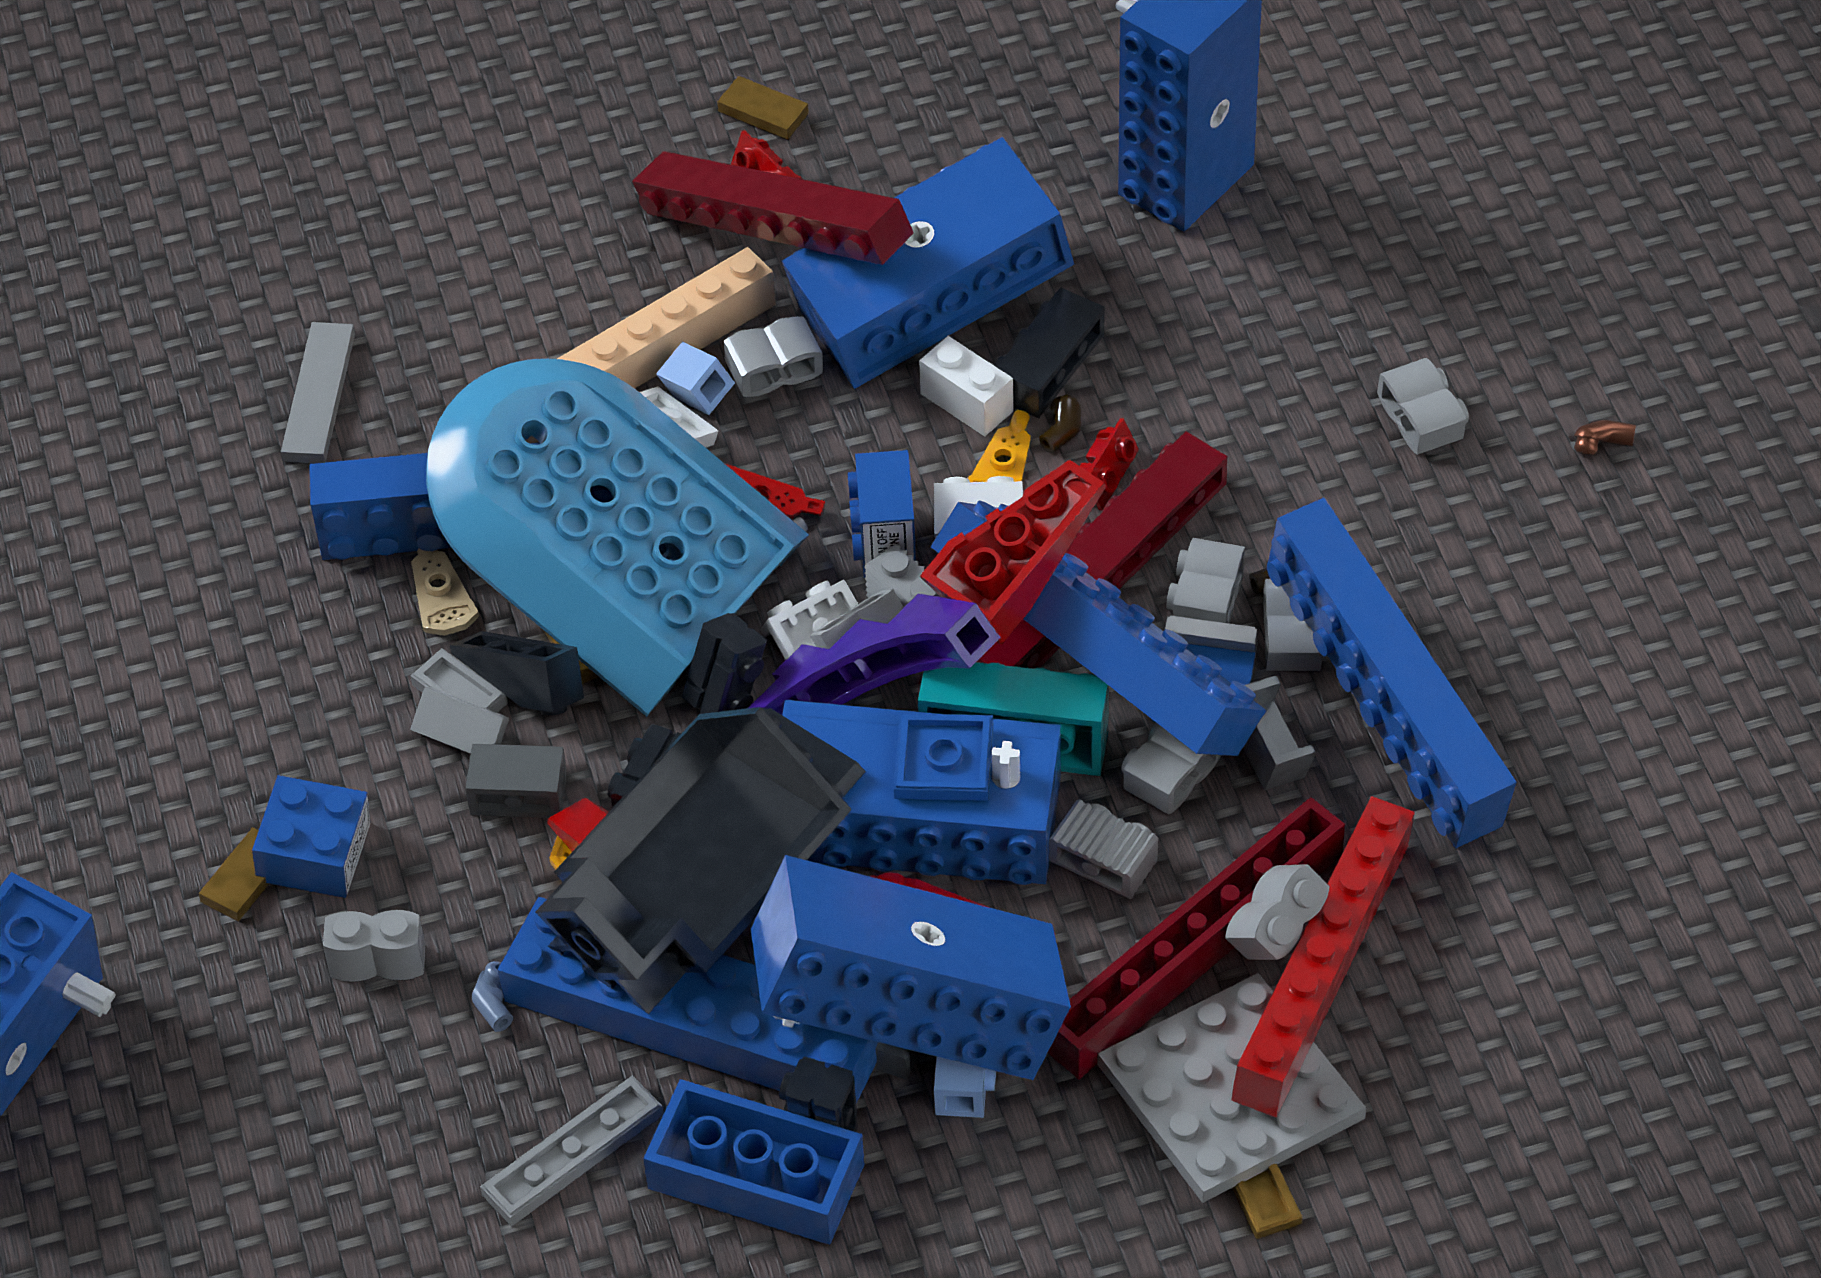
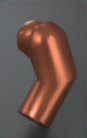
M1600 420L1580 426L1574 435L1577 437L1574 446L1575 450L1579 453L1594 455L1598 450L1599 441L1633 446L1636 425Z

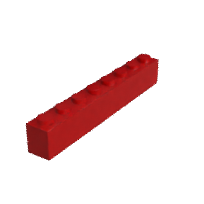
M1371 796L1328 882L1330 887L1327 899L1321 910L1309 920L1237 1064L1231 1101L1275 1118L1277 1117L1408 848L1415 815L1414 811Z

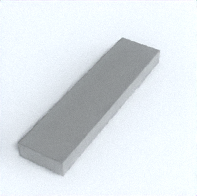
M311 323L282 444L281 455L283 462L326 463L355 337L353 324Z
M632 1075L481 1185L482 1196L512 1227L663 1116V1106Z

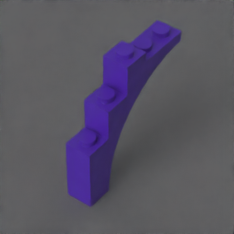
M918 593L888 624L859 619L830 649L802 644L772 673L776 681L748 708H771L782 715L785 700L842 705L871 689L918 672L948 667L970 669L1000 639V636L976 603Z

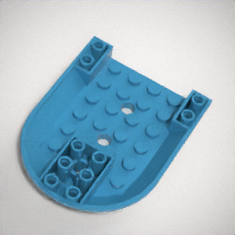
M530 359L510 363L483 374L460 391L447 406L431 437L427 453L426 485L429 502L442 534L456 554L476 574L559 644L577 647L579 660L646 717L674 687L681 674L692 663L703 623L727 613L736 614L779 565L782 566L809 536L807 532L640 392L616 376L580 362L563 359ZM530 436H533L539 441L540 444L533 445L526 442L525 440H527ZM595 485H602L608 488L613 500L607 503L595 500L591 495L590 488ZM662 543L674 544L680 550L681 558L674 561L664 558L659 551V545Z

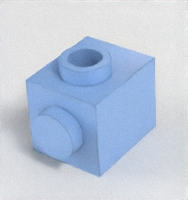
M684 342L678 346L656 373L675 399L707 415H710L735 384L716 357Z
M937 1057L934 1083L935 1114L941 1116L984 1118L986 1091H995L996 1071Z

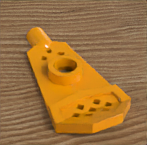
M1016 410L1013 413L1009 426L997 429L972 475H969L968 479L970 482H987L989 478L995 476L1011 477L1014 479V482L1022 481L1031 436L1025 431L1030 419L1028 413ZM998 456H1008L1011 459L1007 462H999L995 458Z

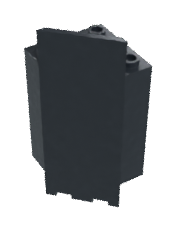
M755 707L699 714L554 871L562 883L535 911L557 935L548 947L561 956L566 951H571L582 962L581 966L585 972L611 989L619 984L631 997L634 1005L649 1014L685 973H706L755 919L785 855L807 860L852 809L842 798L866 771L857 761L771 708Z

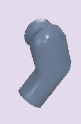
M498 961L487 964L485 970L480 973L472 993L474 1006L495 1032L505 1030L513 1021L512 1014L502 1003L504 995L497 971L501 962Z

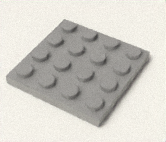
M1259 973L1098 1054L1097 1065L1202 1203L1235 1187L1237 1183L1262 1173L1274 1163L1279 1164L1364 1120L1366 1115L1365 1105L1314 1042L1276 1118L1231 1101L1237 1064L1273 994V990Z

